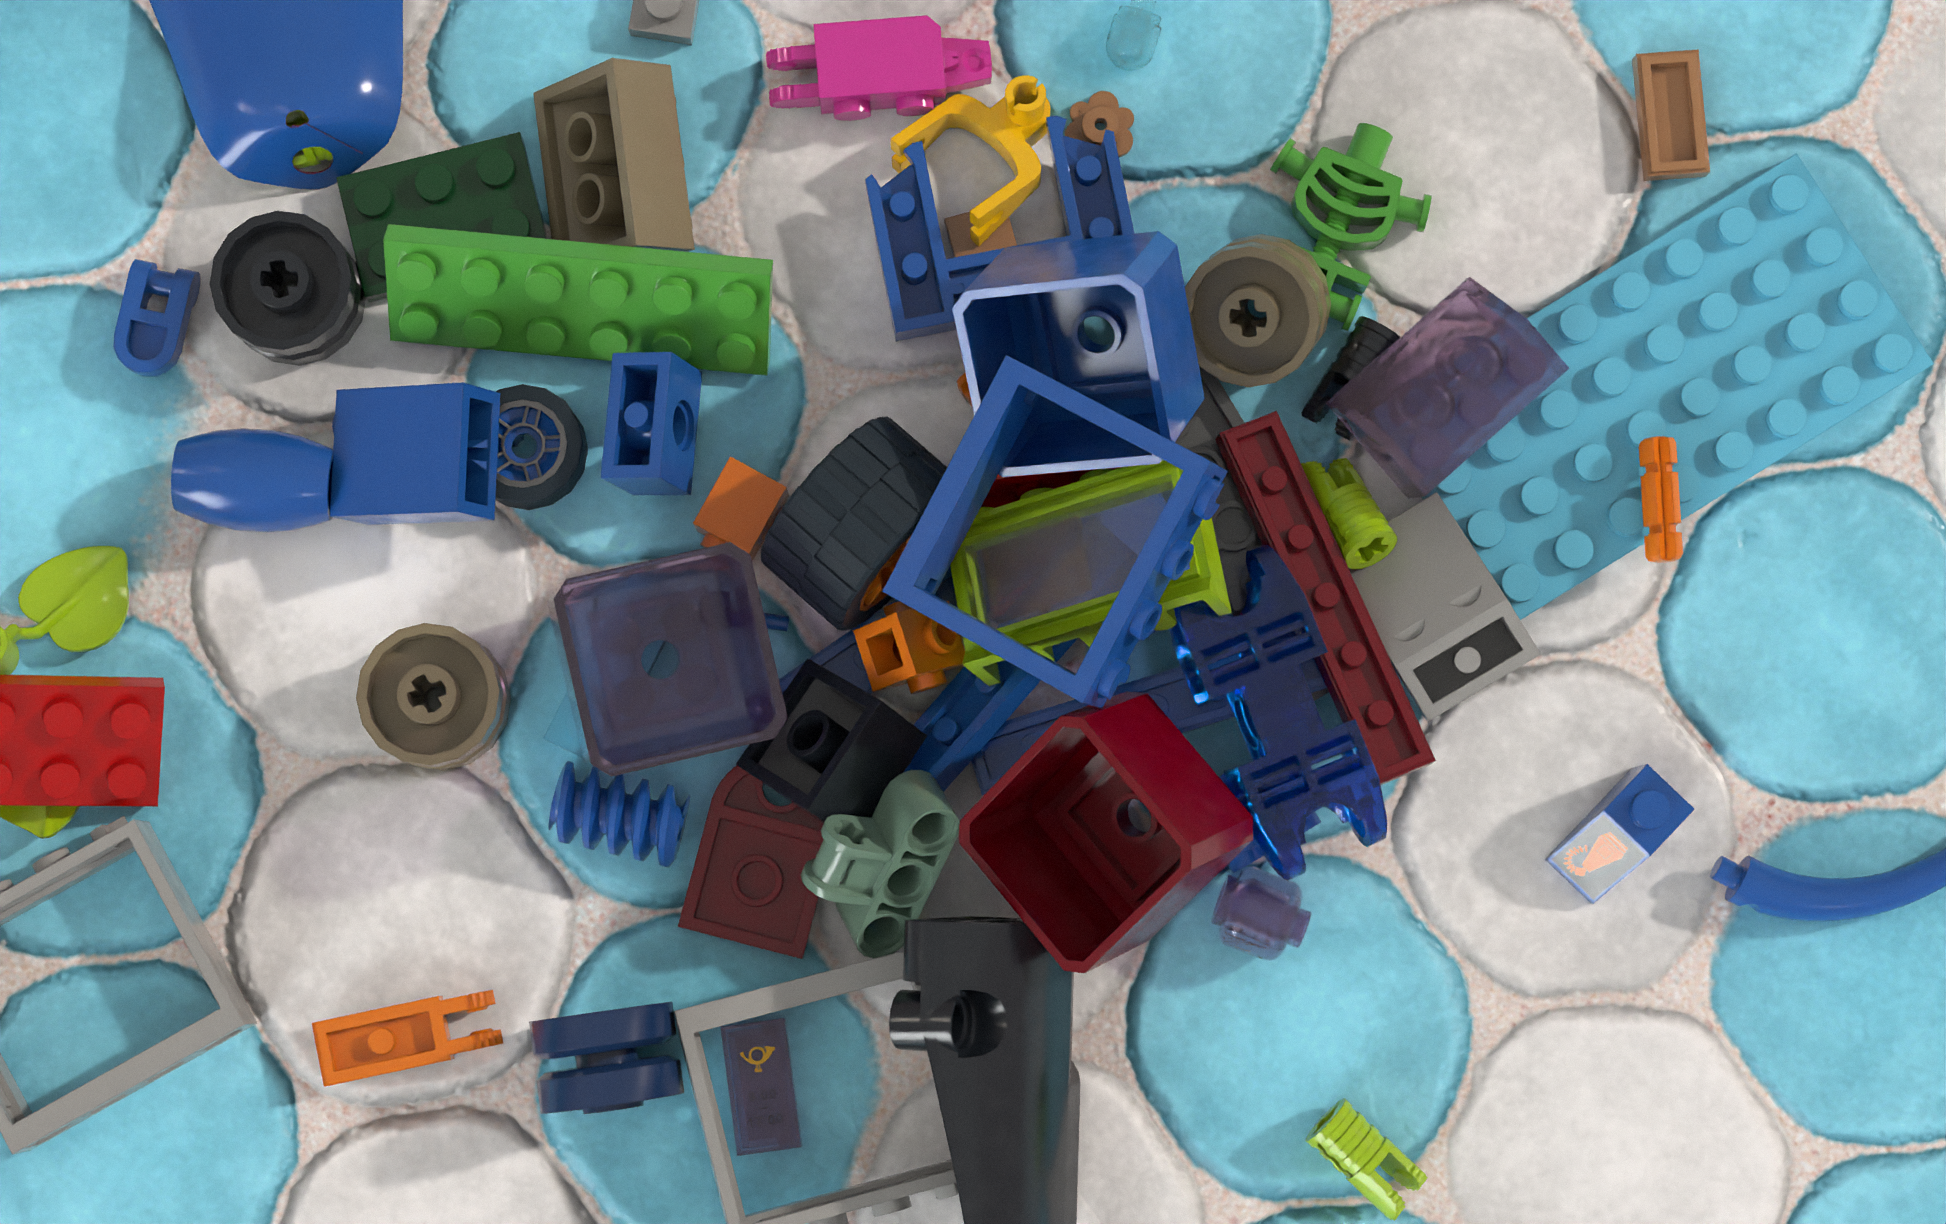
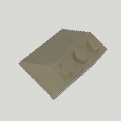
M611 58L533 93L552 239L684 252L695 250L671 65Z

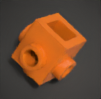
M900 601L883 608L886 617L853 630L873 692L908 684L910 694L923 692L946 684L945 671L960 666L963 663L965 649L958 633Z

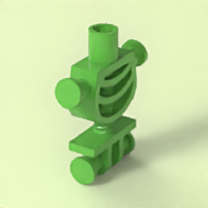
M1359 123L1345 155L1327 147H1322L1314 160L1293 148L1296 141L1290 138L1270 169L1275 174L1281 169L1300 181L1291 201L1293 217L1311 237L1317 240L1315 242L1316 246L1313 247V252L1303 247L1300 248L1312 255L1325 275L1331 300L1329 317L1343 322L1341 329L1348 331L1352 324L1362 296L1356 294L1354 299L1331 291L1332 285L1337 283L1363 294L1368 286L1371 275L1335 261L1338 258L1339 249L1357 251L1376 248L1385 241L1394 224V220L1416 224V231L1424 232L1432 198L1431 195L1424 194L1422 200L1400 195L1402 178L1380 169L1393 136L1386 130L1368 123ZM1317 176L1330 190L1337 194L1333 197L1320 185L1315 177ZM1306 196L1318 209L1328 216L1325 218V223L1318 220L1307 207ZM1358 203L1385 204V207L1360 208ZM1349 225H1380L1371 233L1351 234L1346 232L1349 230Z

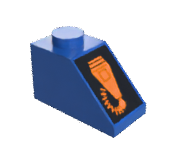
M1648 764L1631 768L1545 860L1591 904H1594L1648 859L1695 809Z

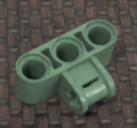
M910 770L899 774L890 781L884 790L872 818L843 814L831 815L826 818L821 829L824 840L815 859L806 862L801 872L802 882L815 895L835 902L836 909L860 953L873 959L894 954L904 946L905 920L919 918L959 835V818L931 773L923 770Z

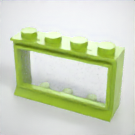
M1164 460L1159 464L1128 466L1115 470L1107 468L1096 469L1082 475L1078 482L1056 489H1033L1024 493L1020 500L1000 507H981L950 565L958 608L1052 661H1055L1052 645L1080 638L1090 647L1183 470ZM1212 517L1209 520L1202 519L1190 542L1194 545V552L1188 567L1180 578L1175 581L1170 579L1158 603L1162 605V613L1154 630L1161 631L1174 627L1177 624L1174 608L1199 600H1204L1219 616L1232 613ZM963 637L965 655L962 665L988 686L1001 683L997 662L1004 659Z

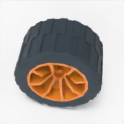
M888 416L871 419L850 433L840 444H837L790 496V499L780 510L765 536L764 544L761 547V562L837 630L847 631L857 627L872 617L874 613L886 605L892 598L882 591L947 466Z

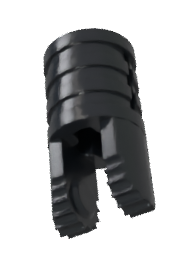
M1360 316L1354 324L1355 329L1346 338L1344 347L1340 348L1336 355V360L1331 362L1301 412V416L1315 423L1321 422L1344 387L1353 391L1346 401L1343 410L1340 411L1334 429L1337 435L1349 441L1380 393L1379 388L1388 379L1390 370H1393L1397 364L1398 357L1408 347L1407 342L1397 333L1381 323L1364 316Z

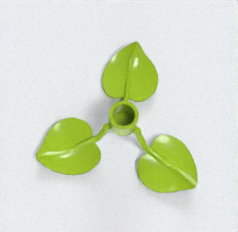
M91 546L69 551L47 560L27 577L19 593V607L29 619L38 623V625L35 627L19 628L16 624H10L5 629L0 626V675H11L16 669L19 661V650L16 645L18 640L40 639L49 632L52 640L61 649L69 652H86L106 645L118 634L126 620L129 608L128 558L122 548ZM0 805V817L44 839L53 837L60 832L75 816L80 806Z

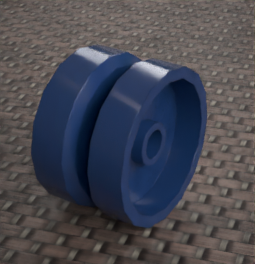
M672 1001L529 1022L533 1055L542 1059L575 1056L576 1061L575 1068L546 1072L536 1080L541 1114L582 1109L583 1114L643 1106L644 1100L684 1093L679 1059L671 1055L638 1058L637 1047L668 1042L677 1034Z

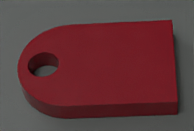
M735 766L721 780L713 794L678 927L803 959L819 896L807 889L802 882L801 872L806 862L815 859L824 840L821 834L824 823L794 803L786 806L771 804L764 795V783L739 766Z

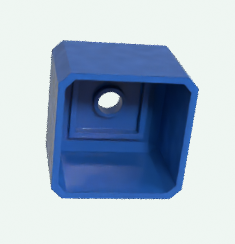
M1159 231L1004 248L969 285L952 308L974 415L1006 355L1173 442H1176L1205 399L1178 246ZM1096 316L1107 320L1115 333L1114 342L1108 345L1093 342L1085 332V319ZM1039 395L998 474L1001 477L1151 465L1159 464L1162 459Z

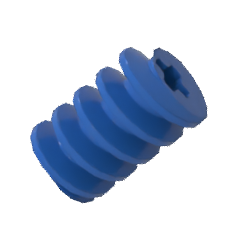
M567 761L561 770L554 792L548 828L551 830L556 823L558 840L569 844L581 828L584 848L591 850L598 846L606 834L609 854L617 856L622 853L628 842L632 840L634 859L643 862L653 848L657 846L659 865L670 867L679 851L689 809L690 795L682 806L676 805L674 786L667 784L659 798L653 800L651 799L649 780L643 778L634 792L627 794L624 774L622 773L615 775L607 789L601 788L599 768L596 767L590 769L582 783L576 782L574 763Z

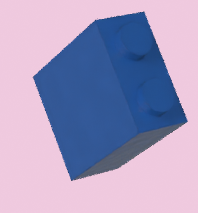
M463 382L336 390V407L332 422L334 434L332 477L329 483L331 498L330 517L367 525L495 520L501 393Z

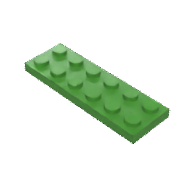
M392 224L387 226L383 243L390 341L612 361L613 353L672 352L701 370L768 375L773 260Z

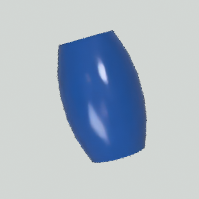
M248 428L216 430L179 440L175 447L171 471L173 508L175 511L207 524L239 531H289L330 521L333 518L330 517L331 498L329 494L333 449L299 435L276 430Z

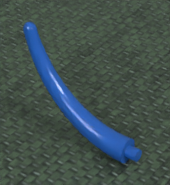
M1946 848L1913 864L1892 871L1853 878H1821L1800 875L1770 866L1750 855L1746 856L1739 864L1724 856H1720L1711 870L1710 878L1727 886L1725 892L1726 901L1738 906L1749 905L1761 914L1800 921L1850 920L1877 915L1903 907L1945 887Z

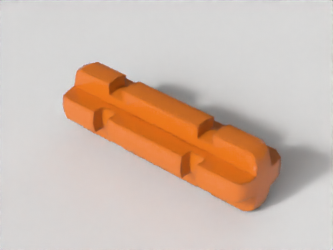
M1649 437L1639 444L1640 467L1646 468L1644 476H1640L1643 526L1649 527L1648 536H1644L1645 557L1648 561L1655 563L1674 562L1683 555L1682 533L1676 532V526L1681 523L1678 472H1672V466L1674 463H1678L1677 446L1675 439L1672 437Z

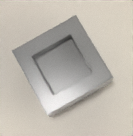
M633 0L628 28L630 35L692 45L699 0Z

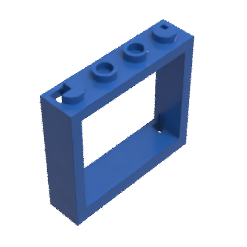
M1006 355L882 592L1081 703L1103 708L1106 700H1111L1118 684H1126L1131 667L1127 664V661L1138 640L1143 641L1147 639L1155 629L1162 613V605L1158 602L1170 579L1177 580L1188 567L1194 552V545L1190 542L1202 519L1209 520L1220 505L1215 503L1224 486L1222 481L1228 471ZM1039 395L1183 470L1077 673L1070 671L935 596Z

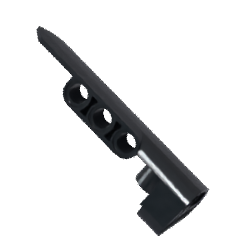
M959 916L905 920L903 980L915 982V985L921 986V991L902 989L897 992L890 1008L889 1033L895 1048L900 1050L927 1051L957 1182L964 1224H1076L1080 1077L1079 1071L1073 1061H1071L1074 972L1064 971L1021 918Z

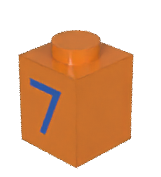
M730 456L693 522L696 530L705 535L700 545L731 563H734L738 554L753 561L765 540L768 530L789 497L787 487Z

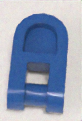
M138 259L133 261L128 273L114 332L113 345L117 358L129 370L141 376L156 377L168 372L177 364L182 353L191 311L199 295L201 282L199 272L178 268L175 273L158 270L156 263ZM152 295L168 297L165 313L147 310L148 301Z

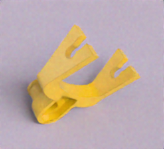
M1022 75L1012 79L1006 86L1005 96L990 109L982 102L963 94L952 95L946 101L890 138L891 150L896 153L892 156V168L898 173H901L911 165L903 153L905 148L914 142L922 141L925 151L949 128H960L975 134L994 148L1008 163L1016 178L970 210V222L974 225L970 228V239L978 247L1041 183V164L1032 146L1047 133L1045 121L1046 117H1050V103L1046 98L1045 86L1041 83L1036 88L1038 79L1033 76Z

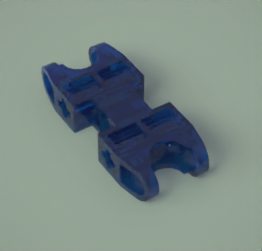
M1263 544L1246 552V566L1251 581L1245 583L1248 594L1246 605L1238 616H1219L1204 600H1199L1174 608L1177 624L1170 628L1174 651L1195 703L1199 704L1223 694L1227 695L1252 759L1223 772L1231 792L1253 816V840L1278 875L1288 881L1306 872L1305 859L1300 845L1306 843L1304 835L1306 820L1310 813L1318 806L1327 807L1336 813L1342 824L1349 822L1358 840L1366 847L1377 844L1386 838L1387 816L1379 776L1356 719L1342 722L1326 729L1323 725L1299 664L1327 653L1328 650L1304 592L1281 557L1271 547ZM1292 631L1293 638L1268 648H1263L1262 643ZM1249 648L1252 649L1253 654H1250ZM1236 653L1240 656V659L1211 671L1208 670L1207 665ZM1341 753L1342 758L1312 769L1311 765ZM1288 775L1289 779L1259 792L1256 789Z

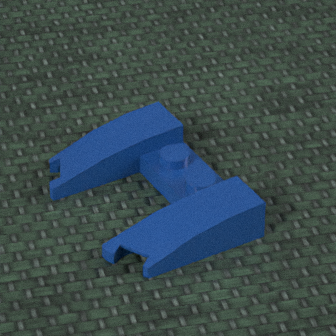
M1059 116L1046 117V128L1066 236L1012 247L1135 234L1114 131L1105 130L1100 146L1063 136L1067 119ZM922 141L914 142L903 150L911 165L885 185L880 187L872 174L865 179L896 342L957 330L952 310L953 306L969 285L1004 249L946 259Z

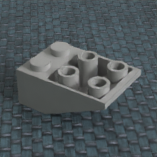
M1437 492L1388 521V525L1397 536V543L1384 559L1363 569L1349 568L1394 669L1427 722L1541 655L1508 599Z

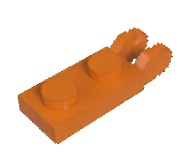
M493 990L443 1000V996H435L312 1023L324 1087L455 1059L454 1054L504 1044L501 1029L494 1031L489 1028L474 1031L469 1036L452 1040L450 1037L446 1014L461 1011L471 1013L487 1009L489 1005L496 1004Z

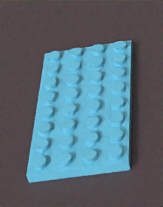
M1796 153L1373 412L1370 417L1421 498L1424 500L1434 493H1438L1521 620L1644 544V536L1649 534V527L1643 526L1640 477L1644 476L1646 468L1640 467L1639 444L1644 439L1666 436L1672 437L1676 441L1678 463H1674L1672 472H1678L1681 520L1934 363Z

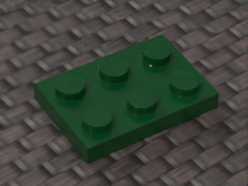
M520 132L336 177L364 295L369 303L387 298L383 239L388 224L548 239L524 140Z

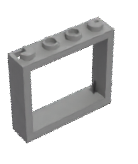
M122 816L108 825L102 824L89 833L94 842L72 854L68 847H65L42 857L32 865L36 874L16 885H13L11 879L1 881L0 926L136 851L220 1009L34 1113L30 1110L0 1053V1132L12 1155L31 1151L257 1024L253 1013L148 821L133 819L127 822L125 816Z
M904 951L674 1011L675 1022L726 1224H849L847 1212L871 1206L874 1216L894 1213L912 1206L909 1195L934 1189L937 1199L958 1195L957 1182L952 1160L950 1159L745 1215L699 1032L902 979ZM911 982L913 990L921 991V986Z

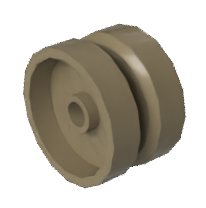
M1265 234L1235 239L1204 261L1185 286L1198 364L1222 382L1245 387L1276 383L1301 366L1327 328L1331 308L1327 279L1312 255L1289 239ZM1249 299L1254 300L1256 311L1266 312L1265 317L1258 318L1250 313L1248 309Z
M422 623L399 629L374 647L360 670L356 701L362 725L380 749L413 766L445 771L471 764L493 748L507 725L511 694L505 670L488 648L454 627ZM434 688H444L446 695L438 697L442 706L434 711L427 705V696Z

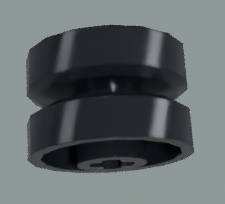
M274 211L251 217L227 235L214 256L209 285L216 312L233 334L241 339L249 348L273 362L301 366L325 360L349 343L363 320L366 298L357 263L328 227L305 214ZM291 283H298L296 287L288 286ZM287 286L289 295L283 297V291Z

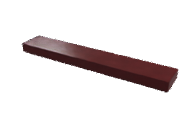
M1277 411L1220 432L1215 439L1372 788L1431 765L1436 761Z

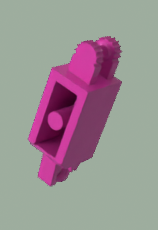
M927 15L813 24L814 45L770 49L766 53V63L769 69L791 71L817 68L818 83L782 85L770 89L769 102L771 107L790 109L820 106L821 114L834 113V119L841 121L862 120L871 116V110L896 108L897 114L902 116L925 115L934 109V105H940L946 101V94L991 84L992 80L989 41L941 37V27Z

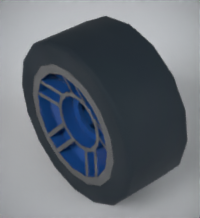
M521 384L499 389L496 391L501 394L495 500L505 506L525 510L553 505L573 490L584 473L588 454L584 427L566 401L546 388ZM524 434H528L537 443L536 452L530 458H519L513 452L512 447H517L524 440Z

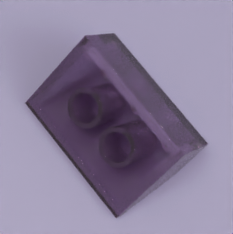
M1468 277L1333 395L1326 404L1408 499L1423 497L1430 493L1563 375L1569 367L1527 318L1474 279Z

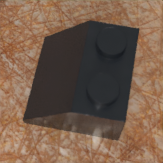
M807 658L736 765L822 823L825 822L827 817L838 814L872 818L881 796L890 781L905 771L928 735L883 701Z

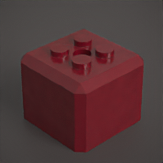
M1128 691L1113 696L1111 700L1107 699L1103 708L1088 705L1061 715L959 821V844L1061 968L1064 971L1087 973L1149 941L1253 841V816L1149 694ZM1132 799L1142 802L1150 812L1151 826L1148 832H1142L1135 828L1129 819L1128 807Z

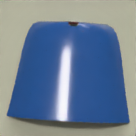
M149 0L200 135L211 155L224 169L237 178L296 189L327 188L337 183L336 177L353 173L388 144L396 129L402 98L403 0ZM300 110L308 116L309 121L302 125H292L290 127L286 124V118L290 112ZM308 147L324 148L333 156V162L330 166L318 172L300 171L293 165L292 160L298 151Z

